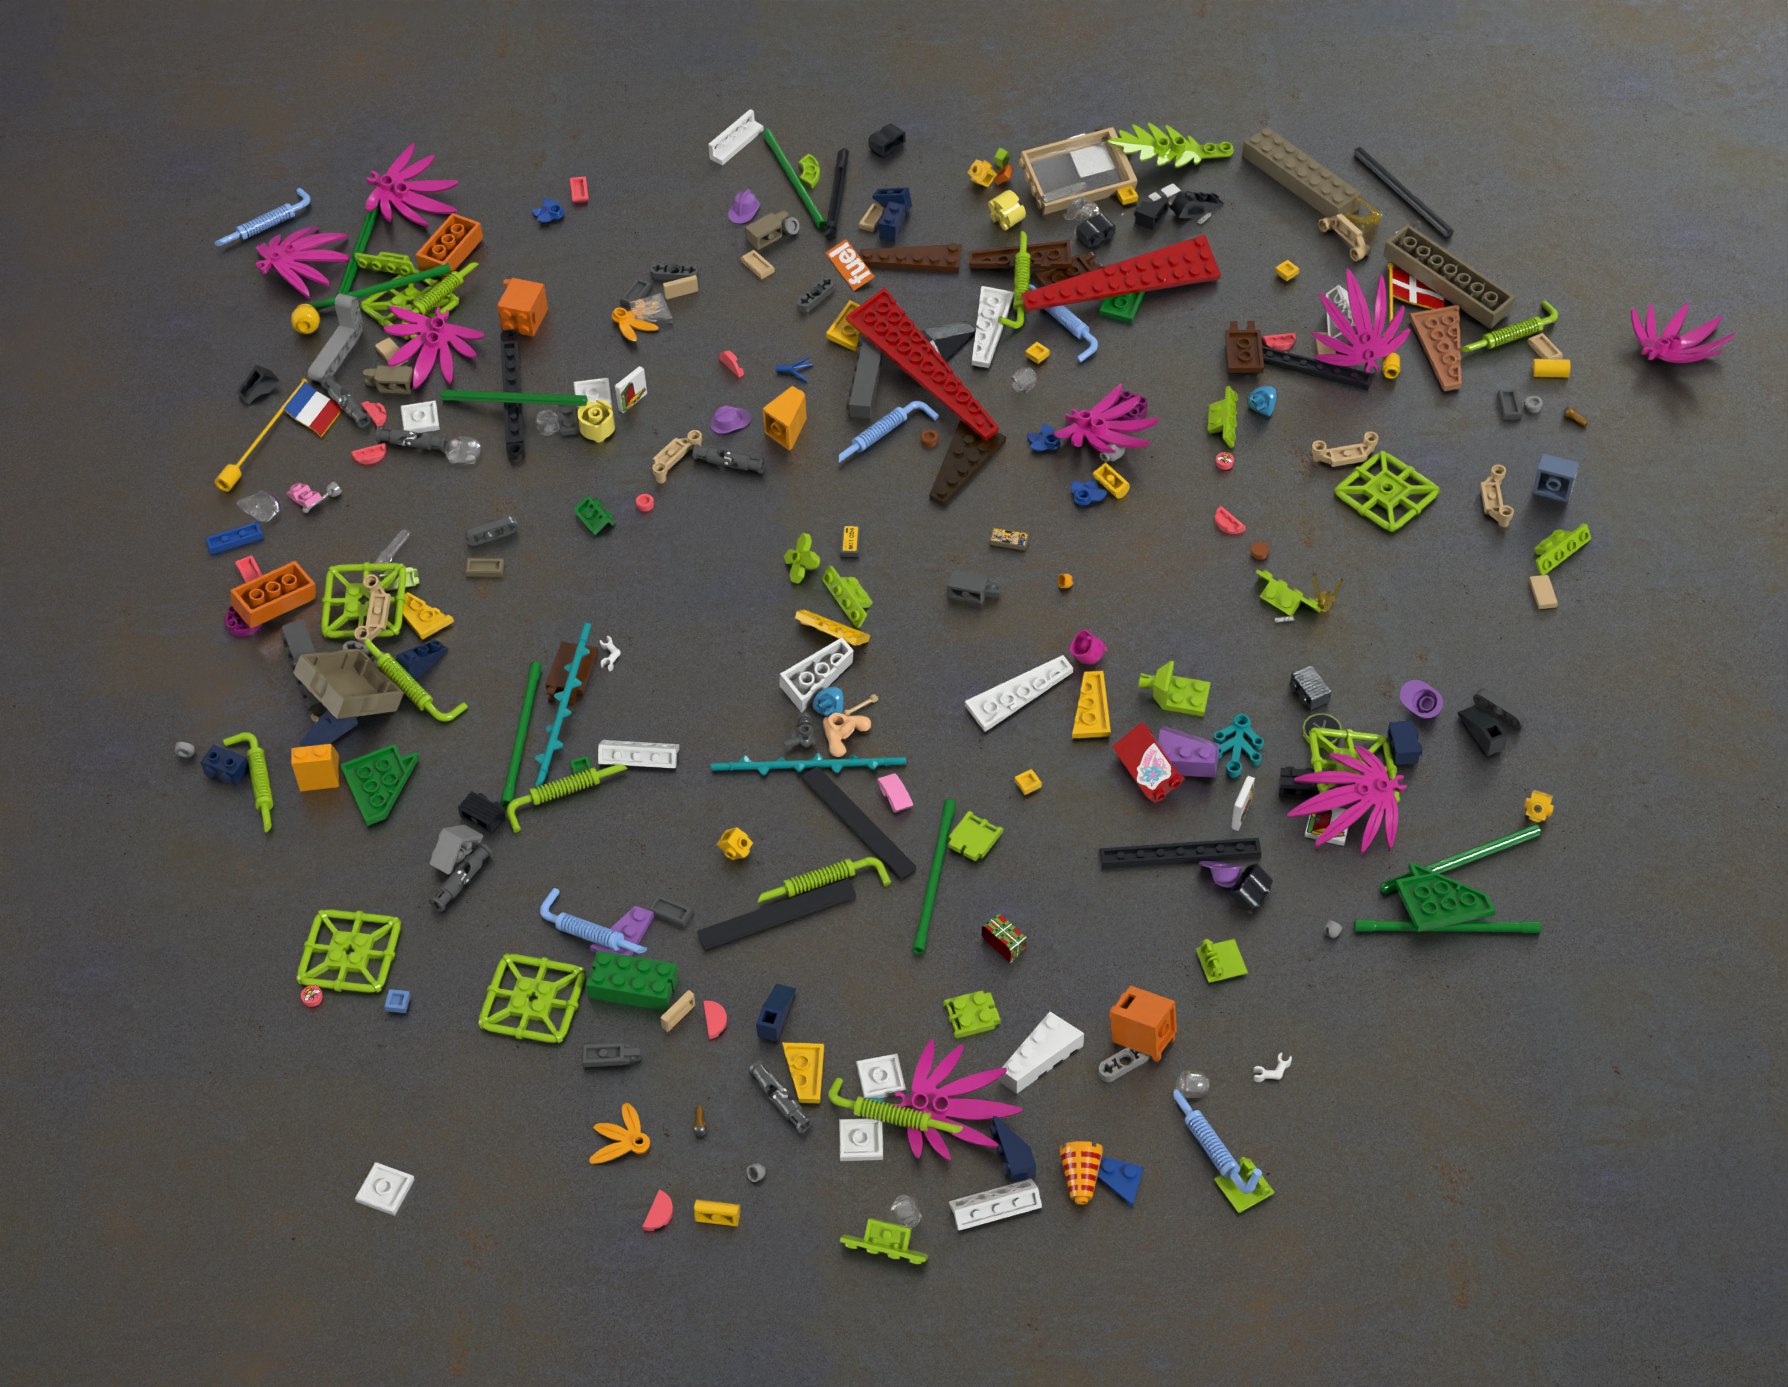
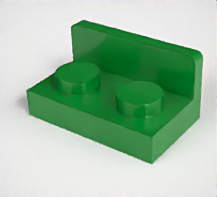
M588 495L573 511L596 535L608 522L611 525H614L615 522L611 519L613 515L607 509L603 510V503L598 498L593 499Z

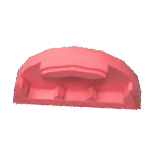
M1296 333L1262 336L1261 341L1266 347L1284 351L1290 349L1295 344Z
M727 350L719 354L718 359L739 378L744 375L743 368H739L736 362L738 358L731 351Z
M369 401L360 403L364 412L369 414L371 421L376 427L382 426L385 423L387 414L383 405L380 403H369Z
M383 443L351 451V456L359 464H374L385 456L386 444Z
M1222 506L1217 509L1215 523L1220 530L1229 534H1240L1246 531V526Z
M704 1001L710 1040L718 1037L719 1033L726 1028L727 1014L719 1003Z
M661 1190L658 1191L643 1225V1230L654 1231V1229L660 1228L663 1225L666 1226L671 1220L673 1205L667 1193Z

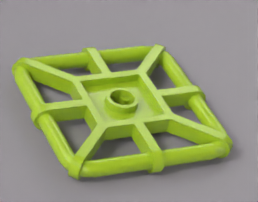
M399 274L394 279H398L408 275ZM431 278L422 280L430 286L421 292L414 288V283H411L400 293L395 289L370 295L361 302L360 308L377 320L381 326L394 325L392 322L398 318L393 313L388 316H382L374 310H389L391 305L411 311L412 308L409 303H415L436 286L439 281ZM452 292L447 296L448 299H443L434 306L443 307L440 309V314L442 315L446 313V310L450 311L459 304V298ZM385 293L393 297L388 302H373ZM427 312L424 316L432 319L436 317V313L429 314ZM400 336L405 338V340H410L411 338L410 336Z
M1380 451L1360 467L1357 466L1353 473L1334 489V494L1359 511L1358 513L1361 516L1365 515L1382 528L1389 530V532H1394L1412 517L1419 515L1421 510L1440 493L1439 486L1416 472L1414 467L1407 466L1391 454L1385 453V451ZM1380 460L1382 471L1379 474L1373 476L1366 471ZM1386 460L1403 472L1399 476L1390 472L1387 469ZM1360 477L1368 481L1364 486H1348ZM1407 477H1412L1423 485H1410L1404 480ZM1347 494H1364L1370 500L1361 505ZM1409 494H1428L1418 504L1406 498ZM1378 503L1387 510L1388 522L1369 509ZM1400 503L1408 508L1409 511L1394 522L1393 508Z
M364 562V564H341L328 568L324 597L321 601L323 605L321 635L323 637L356 638L354 635L355 630L336 631L348 620H359L358 627L365 626L371 592L366 589L364 583H349L339 573L364 571V580L367 575H370L371 571L394 570L380 582V586L385 592V588L399 577L397 595L391 597L390 604H396L394 625L387 620L386 627L388 629L381 631L376 637L397 636L400 633L403 606L406 603V567L402 563L370 564V562ZM334 576L346 587L345 598H331ZM363 598L368 599L363 605L360 602ZM330 606H344V614L328 626Z
M1316 727L1309 731L1312 754L1311 765L1314 767L1315 773L1323 772L1322 768L1334 769V771L1364 775L1334 759L1324 760L1320 757L1318 744L1329 753L1347 755L1365 763L1354 749L1352 739L1377 742L1368 750L1373 754L1383 747L1386 762L1384 767L1389 781L1394 780L1396 777L1397 767L1394 765L1391 746L1385 735L1354 732L1352 729L1336 730ZM1324 736L1344 738L1346 748H1337ZM1317 783L1319 794L1334 789L1338 784H1328L1325 786V784ZM1394 790L1393 792L1398 803L1400 801L1399 792Z
M319 910L313 920L308 939L303 945L304 952L297 971V982L300 985L330 988L339 992L342 990L366 993L380 992L386 981L391 960H394L395 957L394 950L401 925L399 918L367 914L358 910L357 912ZM328 917L355 920L352 932L338 931ZM363 921L387 924L371 934L359 933ZM321 922L325 924L333 935L330 945L315 944ZM391 932L386 950H372L375 941ZM346 950H354V952H350L349 955H346ZM312 952L327 954L325 962L306 972ZM369 958L383 960L377 981L366 969ZM328 969L340 971L336 981L315 979V977ZM347 971L362 973L369 984L344 982Z
M506 953L502 955L503 958L498 963L491 985L486 990L487 996L479 1015V1027L490 1032L515 1036L516 1039L527 1038L548 1043L562 1042L567 1034L573 1013L579 1005L577 1002L585 981V969L573 964L551 961L546 957L540 959L518 954ZM513 962L540 967L536 979L522 977ZM506 966H508L517 980L513 991L498 988ZM547 968L572 973L556 982L543 980ZM575 982L570 1000L555 999L558 990ZM495 996L510 999L507 1008L488 1017ZM531 996L538 998L534 999L533 1002H529V997ZM552 1007L566 1010L559 1031L556 1030L549 1019ZM509 1016L522 1018L517 1028L495 1024ZM529 1019L543 1021L551 1034L526 1030Z

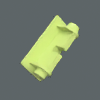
M406 568L405 588L420 584L417 569ZM386 571L384 574H381V581L393 571ZM399 577L385 588L386 591L398 589Z

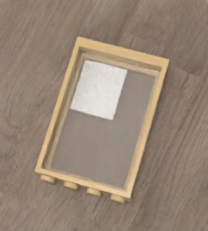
M1114 127L1022 151L1019 165L1021 169H1024L1025 179L1030 183L1031 193L1036 197L1037 207L1041 209L1043 215L1114 196L1117 189L1132 186L1135 190L1138 180L1126 154L1123 153L1124 149L1107 143L1109 139L1118 138Z

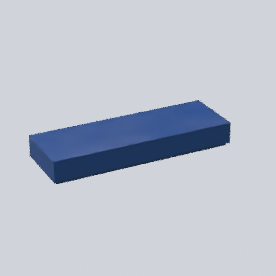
M255 522L207 537L205 540L212 555L263 539L264 537L259 523Z

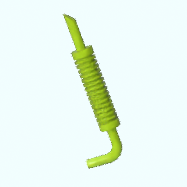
M1024 231L1020 232V252L1015 255L1013 309L1017 311V320L1012 321L1002 316L998 318L999 323L1013 329H1018L1023 325L1024 312L1026 310L1021 296L1023 293L1029 292L1030 254L1026 253L1027 235Z
M470 263L459 273L453 271L413 303L411 311L421 315L426 314L463 284V277L479 264ZM402 320V323H401V324H409V323ZM415 334V335H411L410 337H411L412 339H414V338L417 337L418 335Z
M1543 301L1541 306L1550 313V316L1543 319L1535 316L1484 334L1482 340L1463 346L1461 350L1463 352H1470L1484 346L1486 349H1492L1543 330L1544 325L1557 320L1558 312L1547 301Z
M366 637L365 647L378 659L376 665L421 711L426 709L436 720L446 722L453 720L468 708L466 703L462 702L448 713L438 711L432 705L433 698L389 653L383 654Z
M244 732L223 739L225 746L241 741H249L251 749L247 751V759L255 807L258 811L262 812L264 830L268 832L272 826L269 810L273 808V800L264 750L258 747V740L252 733Z
M617 764L596 771L595 767H593L589 771H581V774L578 772L574 776H566V779L563 777V780L561 778L559 781L555 780V783L552 781L548 785H540V788L537 786L536 788L529 789V795L516 798L507 806L506 813L513 832L516 833L521 830L515 815L517 807L532 801L534 806H536L540 802L544 803V800L548 802V799L550 801L552 800L551 798H559V795L562 797L563 794L565 796L567 795L566 793H574V790L577 792L578 789L579 791L581 788L585 789V786L586 788H589V785L592 787L593 785L600 784V778L628 768L622 764Z
M866 857L852 862L848 858L836 862V864L833 863L832 865L825 866V869L821 867V870L819 868L817 871L807 872L806 875L802 874V876L792 877L791 880H783L784 886L762 893L757 903L783 894H787L789 898L795 896V894H802L806 890L810 891V889L813 890L814 888L825 886V883L828 885L829 883L839 881L840 878L844 879V877L854 876L856 869L865 866L876 868L884 886L891 884V881L883 863L879 859Z
M841 1078L835 1079L828 1093V1097L833 1104L854 1109V1115L879 1121L883 1120V1122L887 1121V1123L891 1122V1124L895 1123V1125L899 1124V1126L908 1128L912 1126V1129L916 1127V1130L920 1129V1131L927 1132L929 1127L951 1133H958L963 1129L959 1125L931 1119V1113L928 1112L923 1113V1111L919 1112V1110L915 1111L910 1108L906 1110V1107L902 1109V1106L898 1108V1105L894 1106V1104L890 1105L889 1103L873 1101L872 1099L869 1101L868 1098L865 1100L864 1097L858 1096L856 1101L838 1096L839 1089L843 1083Z

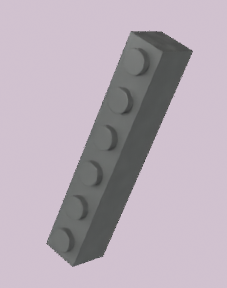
M861 336V349H858L857 359L859 361H855L856 374L852 375L853 386H850L849 397L851 398L847 399L846 409L849 410L850 417L871 419L884 353L866 337Z
M303 619L282 626L284 634H281L284 645L288 644V647H285L288 657H293V660L290 661L293 671L300 655L316 653ZM296 677L297 682H298V685L303 684V683ZM304 684L300 687L303 698H308L305 701L308 712L312 711L314 716H322L328 709Z

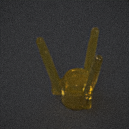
M1360 197L1356 199L1372 210V212H1368L1366 218L1343 213L1349 221L1378 227L1382 214L1379 213L1380 209L1374 208Z
M1313 573L1315 599L1318 600V607L1323 611H1328L1332 608L1333 601L1336 600V595L1343 579L1339 580L1333 594L1330 591L1320 593L1317 576Z

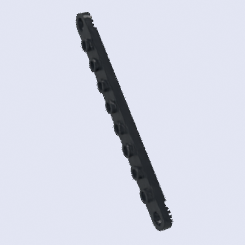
M506 329L500 335L503 392L522 393L518 334L513 329ZM504 403L507 455L510 459L517 460L525 455L522 403ZM514 449H519V450H520V451H518L517 453H515V452L513 453V452H512V450H514Z

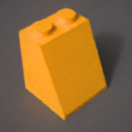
M791 386L762 409L764 433L789 451L793 448L807 419L805 394L794 386Z
M332 744L291 749V764L300 791L339 787V754Z

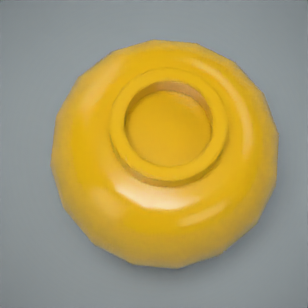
M309 304L297 306L290 318L294 330L304 335L315 332L320 323L318 312Z

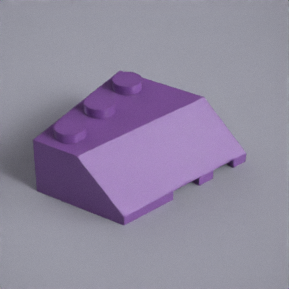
M1166 726L1160 729L1158 744L1180 774L1183 776L1216 777L1220 750L1219 743Z

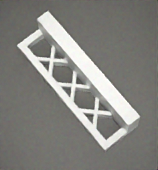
M753 110L747 111L708 144L711 160L720 165L725 164L764 131L763 125L755 122Z
M602 740L598 747V764L676 768L679 744Z
M1032 1179L949 1201L958 1230L1042 1208L1038 1187Z

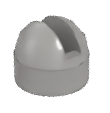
M1328 920L1324 928L1325 935L1331 938L1337 937L1342 931V927L1332 920Z
M759 1163L748 1166L746 1170L747 1176L752 1182L761 1180L766 1173L764 1166H761Z

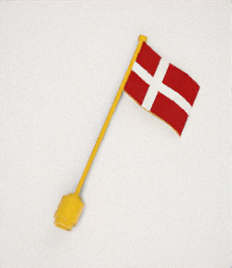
M1393 263L1388 264L1389 323L1393 319V297L1409 304L1429 309L1444 308L1443 296L1409 273L1394 268ZM1392 352L1382 358V372L1386 378H1396L1400 373V356Z

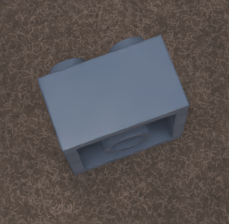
M1543 453L1532 493L1568 503L1579 463Z

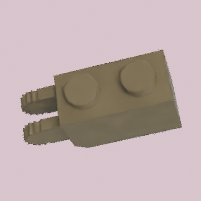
M786 211L775 215L770 213L745 227L746 240L759 250L781 238L783 235L782 224L789 217V213Z
M377 365V369L366 368L362 372L365 377V385L376 386L380 393L411 394L414 375L412 367Z

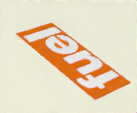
M847 239L826 252L853 291L875 277Z

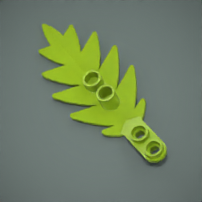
M1148 123V127L1152 136L1142 128L1132 124L1137 137L1119 130L1121 138L1107 140L1108 144L1124 148V154L1141 151L1140 161H1146L1158 155L1157 166L1164 165L1176 157L1175 168L1186 165L1192 159H1194V164L1197 165L1202 159L1229 157L1234 152L1230 142L1199 145L1191 136H1188L1187 141L1181 134L1166 125L1168 137L1151 123Z

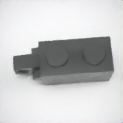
M952 569L947 584V598L979 604L984 602L985 597L999 598L1001 592V584L989 581L988 575Z

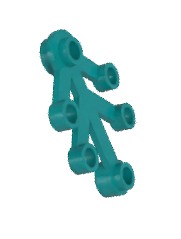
M1245 714L1236 715L1232 720V725L1221 731H1216L1213 737L1214 742L1221 744L1218 759L1222 757L1223 752L1233 747L1232 759L1226 764V773L1232 778L1238 777L1242 771V764L1239 762L1241 748L1250 757L1249 761L1252 765H1259L1262 759V755L1254 749H1262L1264 739L1259 737L1250 728L1251 720ZM1236 732L1235 737L1224 742L1226 736ZM1244 733L1252 740V747L1243 738Z

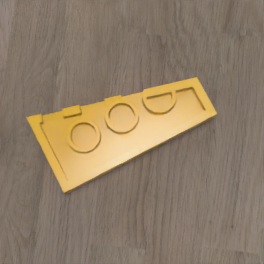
M807 610L796 612L795 618L800 620L801 624L813 626L817 630L826 632L839 639L843 637L846 642L854 646L869 641L870 635Z
M1103 671L1084 672L1072 739L1110 737L1111 729Z

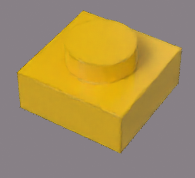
M1132 186L1117 189L1116 195L1122 205L1138 201V195Z
M1289 260L1275 267V273L1286 281L1298 275L1300 270Z
M1038 342L1025 351V356L1037 364L1050 355V350Z
M1032 769L1015 776V783L1024 795L1042 787V782Z

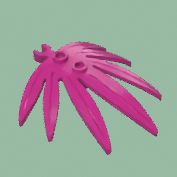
M412 143L395 160L385 175L379 177L377 172L372 171L371 177L374 179L367 177V183L377 187L369 196L365 210L367 212L375 210L380 201L382 215L390 222L392 218L390 201L405 218L416 224L428 227L429 223L408 206L434 214H455L457 209L414 192L435 193L445 191L457 186L458 180L404 182L421 174L431 165L435 158L433 154L404 169L409 163L415 148V143Z
M308 227L290 234L279 245L281 234H278L270 240L269 247L265 243H260L256 246L257 252L266 259L258 261L256 267L258 270H261L262 274L268 273L269 269L272 268L273 271L278 272L295 289L310 299L306 285L296 273L328 287L330 286L329 281L316 269L298 261L349 262L350 257L339 252L319 249L309 250L331 242L347 239L348 236L341 233H320L302 238L310 232L319 230L318 227Z
M1347 268V291L1356 333L1342 312L1323 293L1319 292L1318 294L1334 324L1353 345L1349 346L1336 338L1311 332L1324 345L1344 353L1314 355V357L1322 362L1339 366L1358 365L1366 362L1364 366L1365 372L1370 373L1369 369L1372 366L1378 372L1379 366L1375 363L1374 359L1385 357L1397 350L1411 331L1407 328L1392 338L1400 326L1405 307L1403 305L1400 307L1384 334L1380 337L1386 315L1384 278L1381 274L1379 275L1372 330L1370 313L1363 292L1354 275Z
M1652 303L1649 305L1646 316V332L1635 308L1632 307L1631 310L1634 333L1644 347L1641 355H1649V360L1658 358L1672 363H1689L1721 353L1722 349L1709 353L1705 352L1727 343L1734 338L1736 333L1714 342L1694 347L1714 331L1723 316L1720 315L1680 337L1677 333L1684 322L1689 303H1686L1668 323L1661 337L1656 339V324Z
M389 306V310L395 316L412 324L384 326V332L395 336H411L418 333L420 335L400 348L388 361V366H396L405 362L424 345L414 369V389H417L428 377L438 350H440V366L444 379L448 384L452 383L453 362L448 342L461 355L473 359L477 357L476 352L462 339H483L485 333L445 323V320L449 317V310H446V313L442 315L438 307L436 309V317L431 319L406 309Z
M1120 383L1090 411L1082 410L1078 412V410L1072 409V415L1066 413L1065 420L1073 424L1061 430L1053 431V435L1059 438H1069L1072 436L1071 443L1077 447L1082 446L1083 437H1086L1087 441L1095 449L1104 453H1116V450L1110 448L1105 443L1115 444L1117 447L1122 448L1149 446L1150 441L1117 432H1136L1150 428L1159 422V417L1110 421L1125 415L1140 401L1139 394L1112 407L1122 391V383Z
M1360 746L1355 747V751L1365 763L1347 755L1329 754L1330 758L1364 775L1342 771H1324L1294 778V782L1353 784L1318 794L1298 805L1287 814V818L1332 810L1354 802L1357 803L1339 815L1317 839L1315 847L1322 845L1343 832L1374 805L1375 808L1369 817L1364 831L1361 853L1363 854L1374 839L1381 824L1384 810L1387 845L1389 849L1392 848L1398 826V807L1393 791L1403 792L1406 790L1407 785L1401 786L1397 783L1403 780V775H1398L1394 780L1389 781L1384 765L1372 752Z
M930 1039L915 1070L911 1097H906L904 1093L896 1092L895 1098H901L903 1102L901 1104H894V1106L898 1105V1108L902 1106V1109L906 1107L915 1111L919 1110V1112L923 1111V1113H931V1119L963 1127L958 1133H947L972 1144L997 1148L998 1143L989 1137L945 1117L963 1120H991L993 1116L1004 1118L1021 1113L1022 1108L1004 1103L977 1099L948 1098L970 1093L989 1085L1007 1072V1068L976 1073L936 1089V1086L956 1066L964 1050V1045L961 1044L948 1054L927 1080L934 1057V1039ZM912 1126L911 1128L907 1127L911 1150L914 1156L919 1159L923 1146L922 1133L920 1129L916 1130V1127L915 1129H912ZM929 1127L928 1131L924 1132L926 1139L940 1156L950 1161L951 1157L943 1139L936 1129Z

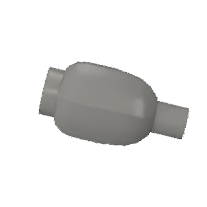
M1108 444L1110 448L1116 450V453L1102 452L1100 456L1104 462H1113L1125 453V448L1117 447L1115 444Z

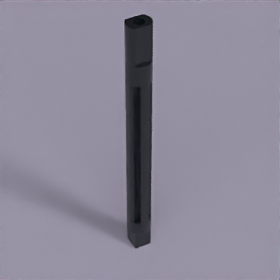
M846 148L841 149L837 154L824 234L829 241L836 238L849 157V151Z

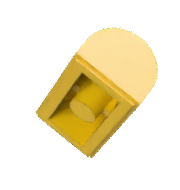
M1533 359V377L1569 378L1570 360Z
M1104 463L1092 473L1093 477L1117 499L1124 497L1130 489L1129 483L1107 463Z
M696 1199L694 1205L695 1221L737 1227L740 1218V1204Z

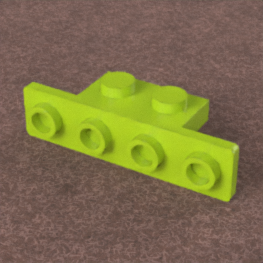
M380 252L378 256L362 253L354 255L360 268L402 275L416 273L410 257L406 255Z
M1227 386L1225 399L1209 404L1208 431L1210 434L1223 431V439L1230 448H1233L1234 440H1236V404L1238 395L1230 386Z
M1583 523L1573 532L1562 529L1555 530L1552 535L1542 540L1534 548L1535 554L1541 555L1536 559L1539 575L1547 574L1591 540L1587 524Z
M828 566L822 581L854 626L860 628L867 617V613L863 608H870L873 603L855 577H840L833 566Z
M1258 569L1255 573L1259 577L1269 582L1259 596L1261 599L1289 616H1293L1301 602L1320 613L1321 609L1317 606L1319 604L1317 601L1310 597L1308 600L1302 597V592L1296 588L1293 590L1287 587L1288 584L1281 579L1276 581L1268 571L1263 570L1261 572Z
M874 1218L868 1219L864 1239L847 1234L840 1237V1242L845 1243V1246L848 1248L857 1249L859 1246L866 1248L867 1252L873 1254L884 1252L890 1258L900 1259V1257H904L914 1264L926 1262L929 1254L908 1249L912 1231L911 1227Z

